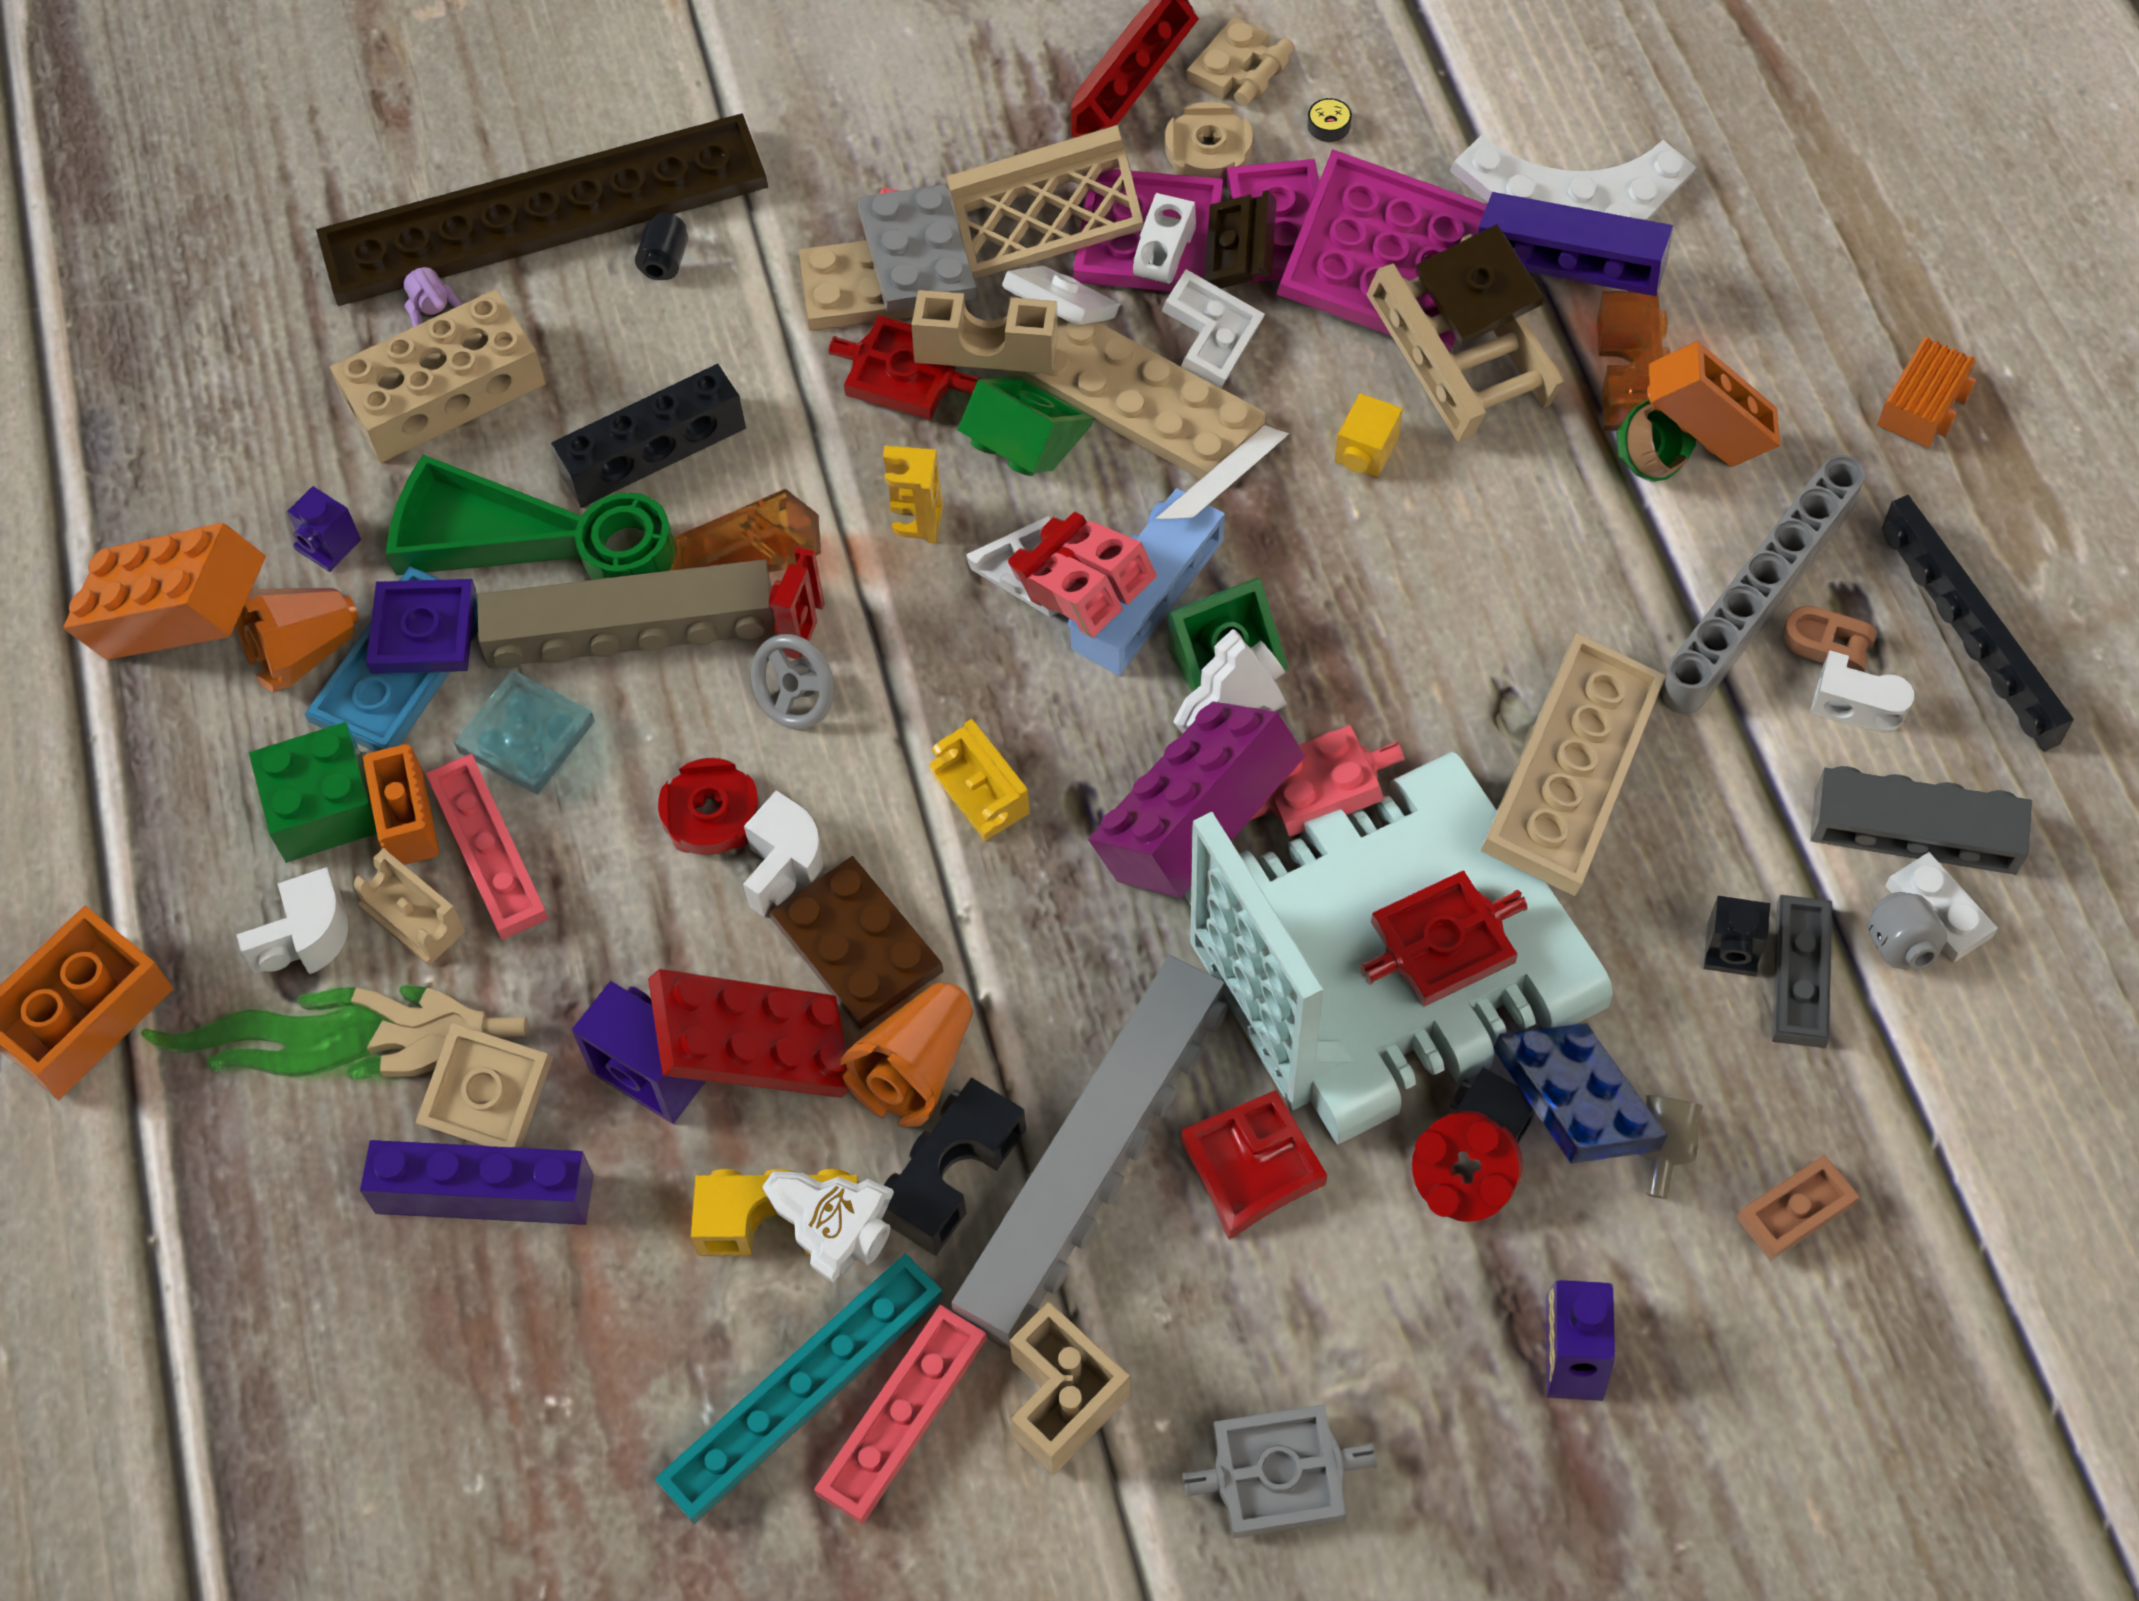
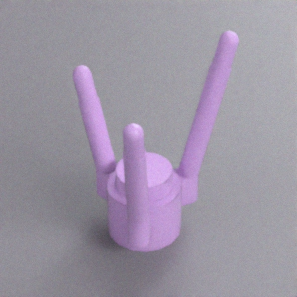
M418 268L408 274L404 280V289L410 298L404 306L411 317L413 327L422 323L420 315L422 312L427 315H434L441 312L447 302L454 308L464 304L455 295L450 285L442 284L437 273L431 268Z

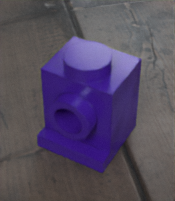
M314 486L287 511L295 528L293 536L296 539V542L293 544L295 550L328 572H331L361 541L348 508Z

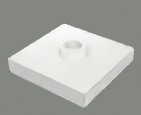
M1046 266L1009 270L1002 283L1005 290L1021 298L1057 301V316L1077 326L1113 319L1120 306V303L1082 285L1076 279L1058 273Z

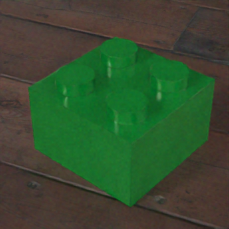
M347 722L249 752L269 835L285 863L377 834L363 758Z

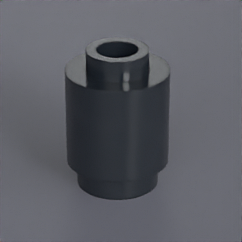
M660 213L655 215L646 224L635 255V264L646 277L652 280H669L677 275L688 243L687 228L683 220L673 214Z

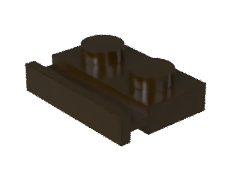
M1269 190L1262 191V196L1255 198L1251 195H1246L1210 204L1204 280L1221 289L1251 282L1253 277L1263 275L1265 278L1272 277L1276 198Z

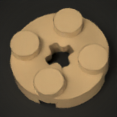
M1200 102L1191 104L1184 108V115L1178 117L1175 121L1173 117L1168 122L1165 130V153L1168 161L1174 166V173L1176 175L1227 179V167L1244 166L1252 154L1253 130L1250 122L1245 116L1242 121L1240 117L1233 114L1232 107L1223 103ZM1205 137H1212L1213 142L1216 144L1204 145L1202 143Z

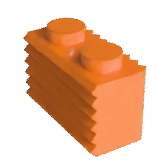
M1930 337L1923 338L1887 398L1877 426L1927 448H1930L1936 435L1945 438L1958 415V411L1953 410L1955 403L1958 402L1965 405L1977 382L1976 378L1970 376L1976 362L1973 356L1967 357L1964 352L1958 353L1955 348L1949 349L1947 344L1940 345L1938 341L1932 342Z
M403 744L366 754L363 757L378 842L381 847L403 865L437 857L440 850L436 838L437 834L434 829L435 825L432 820L430 800L427 795V784L424 779V772L413 748Z

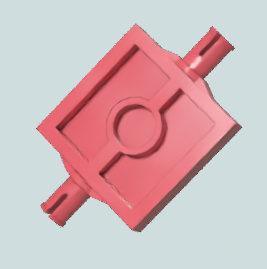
M1351 725L1300 744L1299 747L1305 754L1304 759L1250 820L1273 812L1277 818L1283 821L1289 837L1304 832V823L1339 809L1348 815L1383 801L1384 797L1377 781V771L1405 761L1398 741L1369 752L1367 748L1359 743Z

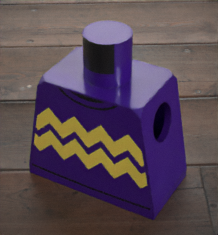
M1568 1280L1555 1281L1546 1294L1547 1398L1603 1401L1615 1359L1613 1284ZM1578 1363H1588L1591 1366V1370L1575 1371L1570 1367Z

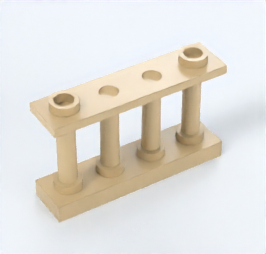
M1472 235L1464 236L1461 242L1472 237ZM1394 263L1377 270L1366 295L1458 443L1474 436L1486 415L1485 409L1529 391H1532L1542 409L1551 405L1564 380L1561 377L1557 363L1549 358L1523 315L1494 329L1493 331L1498 338L1453 354L1448 352L1438 336L1451 330L1442 314L1434 317L1425 315L1415 299L1428 293L1420 279L1417 277L1408 281L1402 278ZM1508 354L1521 374L1477 392L1470 387L1462 371Z

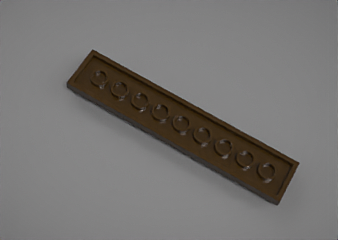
M743 113L325 226L316 229L334 298L337 305L342 306L403 289L404 280L407 275L418 268H431L437 273L439 278L650 221L655 215L660 213L675 214L768 188V182Z

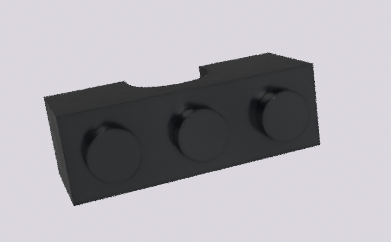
M972 1077L961 1091L955 1089L947 1097L940 1111L942 1118L931 1133L926 1130L917 1138L910 1151L909 1157L911 1160L900 1175L893 1173L884 1184V1186L893 1189L894 1193L882 1218L883 1222L889 1224L890 1228L935 1256L938 1255L967 1214L964 1194L943 1180L948 1168L958 1161L973 1159L997 1171L1026 1131L1024 1109Z

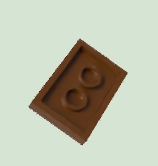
M851 856L770 911L775 925L832 995H836L837 1002L860 1030L944 972L940 959L854 856Z

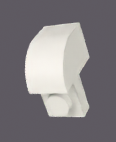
M777 790L744 826L750 850L765 859L743 883L749 907L763 917H766L776 905L778 906L790 898L797 881L807 887L820 878L824 865L818 831L812 817L800 805Z
M327 867L278 883L287 918L236 934L241 953L255 974L263 971L281 970L288 966L290 962L301 959L308 973L312 974L324 968L339 954L347 938L348 918L340 890Z

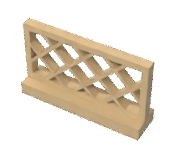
M1118 125L946 176L955 204L963 245L974 280L1142 231L1144 226L1126 148ZM1120 167L1121 175L1112 188L1095 181L1100 173ZM1068 182H1074L1079 185L1069 201L1052 194L1058 185ZM1124 188L1126 190L1127 196L1121 193ZM1088 190L1105 197L1095 213L1078 206ZM1028 194L1036 197L1026 214L1009 207L1015 198ZM1046 202L1062 209L1052 226L1035 219ZM1115 202L1130 208L1132 218L1115 223L1104 217ZM984 207L994 210L983 227L968 219L967 212ZM1072 214L1088 221L1081 233L1068 235L1061 231ZM1003 215L1019 222L1008 239L992 232ZM1029 227L1045 234L1037 246L1026 248L1018 244ZM972 233L976 234V237L974 238V240H973V237H972ZM986 240L1002 247L995 258L978 263L976 254Z

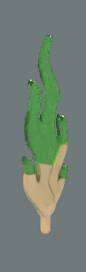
M404 985L399 989L403 999L415 1004L419 1008L405 1006L380 993L358 987L334 988L317 993L303 994L297 998L301 1007L306 1010L345 1007L324 1015L286 1016L269 1011L244 1010L230 1014L188 1033L169 1034L144 1029L141 1034L151 1044L166 1051L179 1053L197 1052L243 1040H263L279 1043L287 1047L279 1051L228 1049L210 1057L207 1065L212 1071L240 1067L286 1077L313 1076L333 1070L373 1053L390 1049L402 1050L394 1054L369 1057L351 1065L347 1069V1073L352 1080L357 1081L383 1076L413 1077L434 1070L451 1023L498 1038L528 1037L529 1023L527 1017L488 1018L484 1011L468 1008L442 992L427 987Z

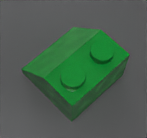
M1021 376L979 379L957 431L970 437V444L974 448L987 454L998 453L1009 460L1008 466L1014 471L1023 475L1033 476L1034 473L1053 471L1092 426L1095 418Z

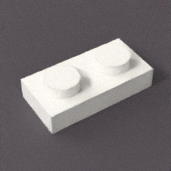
M1930 852L1890 876L1885 885L1891 893L1906 892L1918 894L1931 903L1946 927L1947 940L1942 951L1953 963L1993 938L1998 929Z

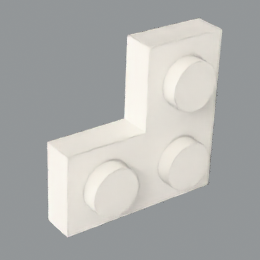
M1187 269L1182 274L1162 309V312L1200 333L1187 353L1181 367L1220 388L1223 387L1265 315Z

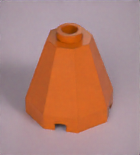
M335 588L251 589L235 628L249 664L260 662L264 672L255 674L259 683L274 693L292 686L354 636V623H357L359 618L350 596H342L340 591Z

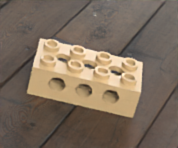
M497 289L329 366L345 405L380 463L546 385L535 348Z

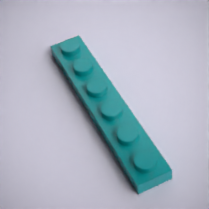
M904 1253L655 1477L657 1485L693 1525L696 1524L944 1298L943 1290L907 1253Z

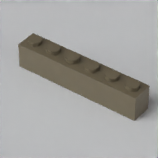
M767 560L477 594L479 645L488 668H515L527 663L543 661L559 663L569 658L593 655L609 657L618 652L643 649L658 651L668 646L685 644L707 645L718 640L735 638L751 640L762 635L775 634V617L773 609H770L768 605L772 583Z

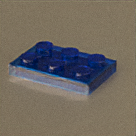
M1587 1023L1499 1034L1493 1047L1494 1052L1571 1164L1661 1150L1668 1135Z

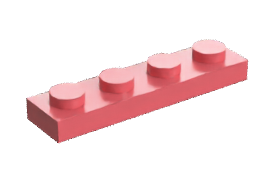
M472 753L425 773L501 940L549 920Z
M939 1305L814 1488L816 1496L863 1526L987 1341L986 1332L944 1306Z

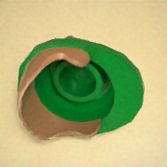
M1645 400L1633 407L1616 431L1618 457L1636 476L1650 482L1667 480L1677 473L1689 460L1697 440L1689 433L1683 432L1678 424L1662 411H1657L1652 406L1650 400Z

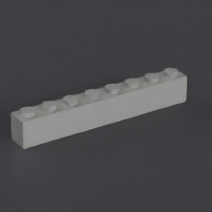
M1170 954L951 1302L953 1313L986 1332L988 1340L1011 1352L1009 1340L1039 1311L1037 1308L1047 1292L1055 1294L1063 1284L1069 1271V1265L1066 1264V1261L1075 1246L1083 1249L1088 1243L1097 1224V1220L1093 1218L1102 1202L1110 1204L1121 1188L1124 1176L1120 1173L1129 1158L1136 1161L1143 1153L1151 1134L1147 1131L1155 1115L1163 1117L1168 1112L1177 1092V1089L1173 1086L1182 1072L1189 1075L1196 1066L1203 1049L1199 1044L1207 1030L1214 1033L1221 1025L1228 1009V1005L1224 1003L1223 981Z

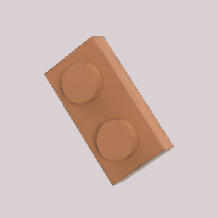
M1823 1155L1741 1209L1736 1219L1767 1258L1772 1261L1855 1206L1860 1196L1827 1156Z

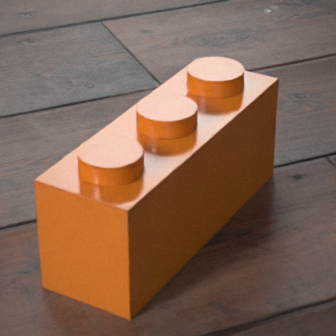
M1699 341L1693 342L1649 363L1650 385L1647 387V394L1652 406L1657 411H1662L1678 424L1683 432L1692 435L1705 446L1709 453L1715 454L1730 467L1780 447L1777 407Z

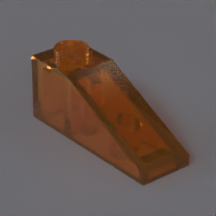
M785 488L674 537L677 549L671 571L764 559L767 560L769 572L787 569L788 564L796 565L794 555L796 546L814 550L816 556L821 554L819 514Z

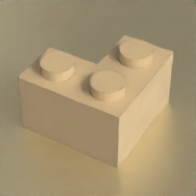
M1048 1301L1009 1340L1012 1362L1040 1387L1010 1418L1013 1439L1054 1476L1131 1397L1130 1375Z

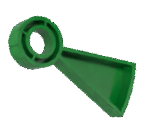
M422 454L409 475L396 503L389 527L386 556L396 575H403L409 566L423 572L581 558L589 577L592 580L669 571L674 562L677 546L663 507L655 500H651L650 497L643 494L631 492L627 494L625 492L609 495L592 504L581 516ZM636 528L645 532L641 542L631 549L614 551L605 547L609 537L622 529Z

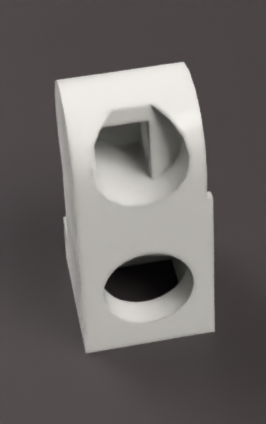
M1159 193L1155 194L1140 234L1141 239L1134 258L1133 274L1135 276L1168 284L1173 281L1186 243L1191 242L1196 229L1195 202ZM1170 209L1178 212L1181 215V220L1164 216L1163 210Z
M1829 651L1819 675L1810 714L1881 732H1890L1898 729L1914 701V690L1911 684L1898 675L1887 674L1879 677L1848 668V655Z

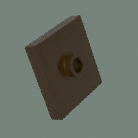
M1498 224L1416 264L1415 273L1461 346L1543 305L1544 296Z

